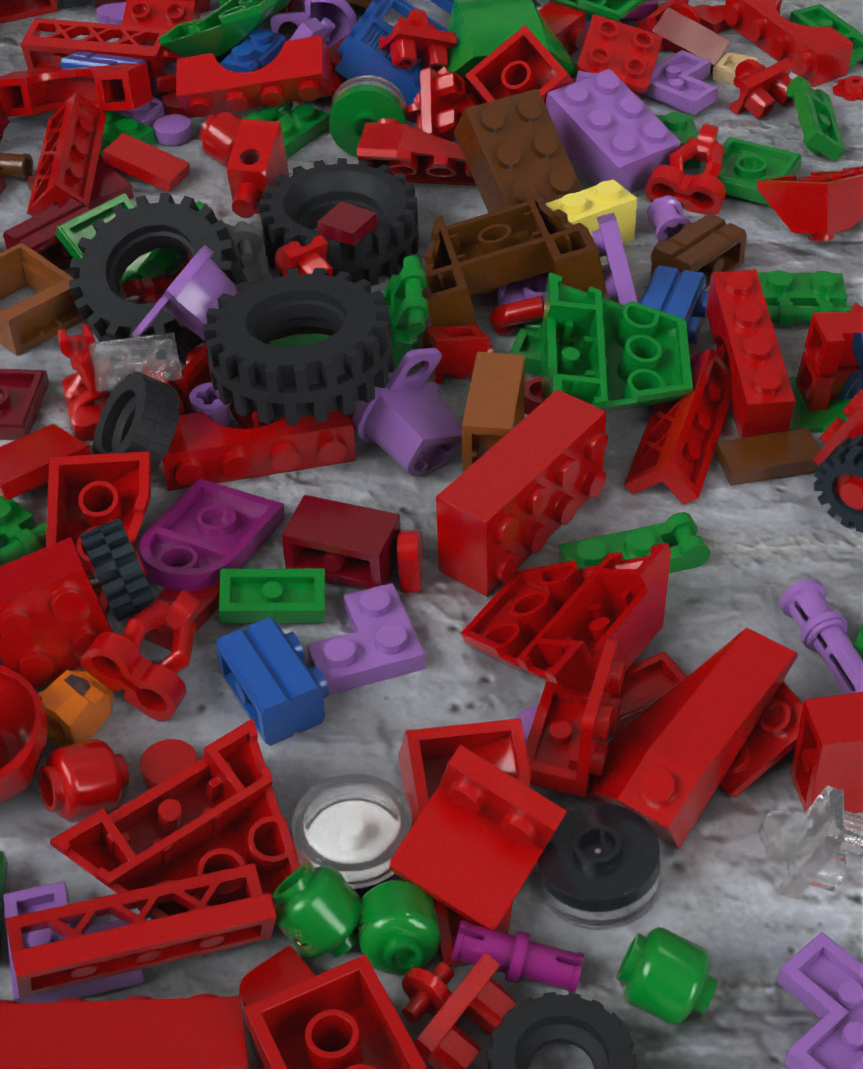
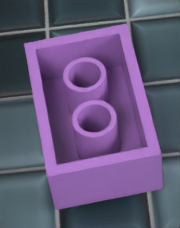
M611 69L555 89L547 94L545 106L567 156L593 186L600 182L614 179L630 193L646 187L653 169L658 165H669V155L680 147L681 142Z

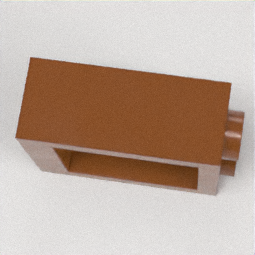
M22 242L0 253V299L25 286L37 292V294L6 310L0 308V344L16 356L56 336L59 329L65 328L67 330L85 320L74 303L77 299L69 287V281L74 280V278Z
M477 352L462 422L463 472L524 419L525 355Z

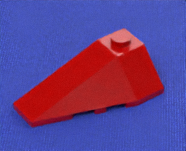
M746 627L609 742V751L603 776H591L586 796L599 804L617 805L637 813L650 824L658 838L680 849L797 659V652Z

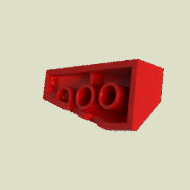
M385 118L379 119L377 123H366L357 147L359 162L360 160H369L370 167L378 168L382 164L390 166L391 175L393 176L401 172L406 176V183L477 186L459 144L409 125L401 124L394 119Z
M863 166L843 168V171L811 172V176L799 177L798 181H796V175L778 176L757 181V190L792 233H808V240H833L834 233L851 229L863 218Z
M150 452L49 457L46 547L72 537L86 571L92 570L96 574L80 534L120 518L133 547L150 503ZM98 584L101 591L96 593L107 616L110 605L101 584Z
M521 718L406 730L398 758L406 808L411 826H413L438 788L446 766L459 745L464 746L529 787L531 769ZM432 897L441 933L438 950L440 962L447 964L450 968L473 965L459 960H451L461 919L466 920L467 923H473ZM513 902L496 928V931L509 933Z

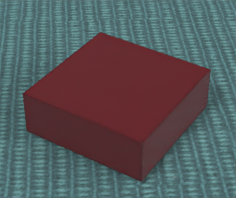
M341 201L317 221L318 235L355 246L377 226L376 212Z

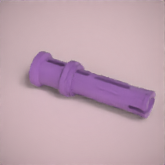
M805 579L795 583L781 596L779 602L781 610L788 617L794 618L801 629L800 638L804 646L820 654L845 694L863 692V659L847 637L848 624L846 619L838 611H833L825 599L826 591L820 581L817 579Z

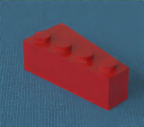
M203 993L190 998L153 999L149 996L138 995L124 1000L86 1001L81 998H65L57 1002L18 1003L12 1000H0V1069H248L241 996L219 997L214 994Z

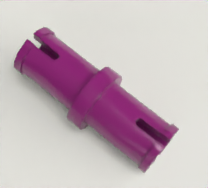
M461 919L451 960H459L475 965L486 952L500 964L496 971L506 973L505 980L518 983L519 978H524L575 993L581 975L582 967L580 965L583 963L584 953H575L529 940L530 933L517 930L514 936L467 923L466 920Z

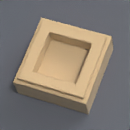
M725 52L713 68L712 80L734 84L736 66L746 59H754L759 63L760 59Z

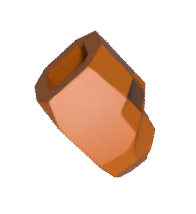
M82 666L75 671L66 670L45 690L37 692L42 697L45 710L48 711L47 740L62 747L89 740L110 717L114 704V691L91 676Z

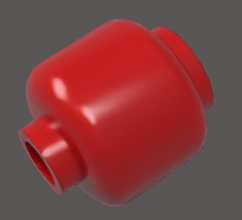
M222 111L217 115H210L205 120L200 130L199 139L202 141L203 152L227 168L242 118L232 112Z
M98 739L56 748L48 755L46 765L39 769L38 785L40 795L48 811H56L61 818L69 822L85 819L102 808L108 813L118 807L122 797V788L129 785V770L126 760L120 753L114 754L107 743Z

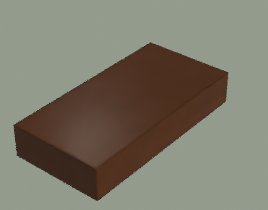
M808 428L716 443L715 455L730 486L813 473L820 467L813 461L820 452V449Z

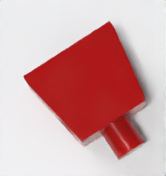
M242 119L227 164V176L233 200V212L242 218H250L254 214H260L259 203L260 199H265L264 190L266 187H276L275 178L281 174L290 177L280 122Z

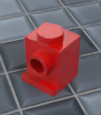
M475 324L425 327L423 332V349L437 348L442 354L441 360L429 377L436 384H443L444 375L452 379L470 378L474 370L477 352L493 353L491 340Z

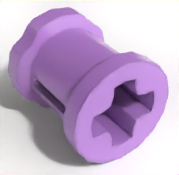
M668 195L657 198L647 209L648 221L656 229L658 242L669 240L679 233L686 224L691 223L687 217L683 216L680 201L673 196Z
M212 383L199 385L192 390L189 396L190 406L196 413L204 412L214 422L226 427L236 428V423L229 414L230 404L224 405L220 401L218 390L214 391Z

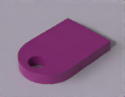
M199 478L143 534L139 550L140 559L147 574L146 577L159 586L177 591H182L183 589L187 591L200 590L219 583L220 569H240L285 520L284 504ZM184 564V566L172 567V565Z

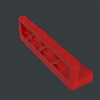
M35 18L20 45L28 70L61 68L63 57L84 51L94 53L95 55L106 54L144 59L147 62L150 80V78L166 75L162 57L166 47L160 44L158 37L169 29ZM41 32L55 33L47 37H40ZM79 35H88V37L81 40L72 39ZM112 38H122L114 43L105 42ZM146 41H156L154 46L139 45Z
M77 92L48 120L27 213L32 217L47 210L55 201L60 203L70 197L81 203L83 207L89 208L107 114Z
M712 348L690 358L693 384L691 393L673 401L654 405L624 482V486L632 495L663 482L683 505L699 498L732 400L731 371Z
M252 863L5 918L18 994L19 998L268 940L272 938L276 913L271 894H263L256 865ZM245 884L248 898L209 906L219 889ZM205 893L201 900L193 897V895ZM174 900L192 910L147 920L157 904ZM143 907L138 915L131 911V909ZM113 914L130 924L84 935L94 919L99 916ZM80 921L75 929L67 925L68 923ZM49 928L66 938L65 940L24 949L22 934Z

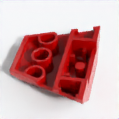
M668 543L653 545L649 556L628 560L624 559L622 552L611 553L599 565L579 568L576 561L573 560L519 570L460 634L464 642L479 652L513 669L557 685L591 691L606 638L619 640L617 659L626 661V672L663 627L671 558L670 547Z
M253 718L204 747L203 758L110 814H107L102 808L50 840L51 846L115 893L255 863L263 894H271L275 908L277 903L273 897L275 890L291 873L301 867L286 819L282 818L272 787L273 779L270 769L266 767L257 740L258 732ZM245 884L219 889L209 906L248 898ZM205 893L193 895V897L201 900ZM171 900L158 903L149 918L153 920L192 910ZM211 953L204 954V955H201V956L205 958V957H207L208 955H210Z

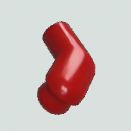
M539 296L494 307L490 313V324L494 326L497 334L508 336L514 333L517 329V324L543 319L545 306L543 297Z

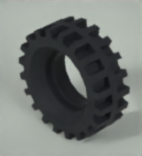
M338 158L337 164L325 165L323 160L315 161L314 168L307 170L300 165L293 168V176L287 177L281 174L275 178L276 187L267 186L264 190L265 199H260L263 241L266 256H268V264L272 270L276 269L275 253L284 245H288L291 241H297L301 246L310 244L314 237L318 236V230H314L317 228V221L341 201L376 212L377 226L355 246L324 237L328 242L326 261L333 268V277L343 271L350 273L351 282L353 283L365 279L371 283V286L379 284L378 277L386 275L391 278L392 274L398 275V265L403 266L404 258L417 254L419 249L417 197H415V187L413 184L406 185V176L401 172L392 176L390 166L384 164L378 168L370 167L369 160H360L358 164H347V158Z
M161 193L158 203H149L145 195L136 197L137 207L125 211L121 204L112 208L116 217L108 223L98 218L92 224L96 231V235L92 240L84 237L81 238L78 247L83 253V258L71 259L70 268L77 279L70 280L69 287L77 299L74 301L77 309L87 324L91 326L99 342L104 347L108 345L114 356L122 360L127 353L130 357L146 353L148 357H154L159 366L162 367L170 366V356L181 353L186 362L187 354L194 347L202 343L205 344V341L168 312L166 313L162 310L138 340L132 337L134 330L156 303L135 304L126 301L120 295L119 284L127 267L138 257L158 248L177 247L187 250L194 257L204 245L214 251L211 259L235 285L243 281L247 282L242 271L245 267L222 219L218 221L213 209L207 205L199 211L194 198L184 196L180 204H175L170 193Z
M298 268L287 269V276L276 278L269 272L260 275L261 282L250 285L245 281L237 284L236 295L232 296L223 293L217 298L219 309H208L206 313L207 324H203V333L214 391L218 390L219 399L224 405L234 402L236 413L243 417L251 411L258 412L259 422L268 424L274 416L286 417L287 425H298L300 417L314 416L316 423L328 421L327 413L339 410L344 416L354 412L353 402L357 400L370 403L375 399L374 387L385 388L389 383L388 372H393L394 368L389 306L385 305L384 295L380 290L371 292V283L365 279L352 283L350 273L341 271L335 277L327 276L325 268H314L312 274H298ZM297 334H324L330 336L323 341L305 346L280 347L267 344L270 341Z

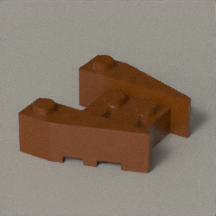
M530 189L523 191L525 198L523 203L451 225H445L443 216L436 217L431 233L433 244L430 249L426 250L424 257L427 285L423 290V297L428 302L429 318L432 327L475 324L478 327L470 295L490 293L499 286L519 280L529 281L548 271L562 276L561 284L584 292H588L591 286L601 290L602 295L607 294L598 248L588 228L581 223L571 224L568 221L567 214L560 209L552 211L547 208L545 200Z

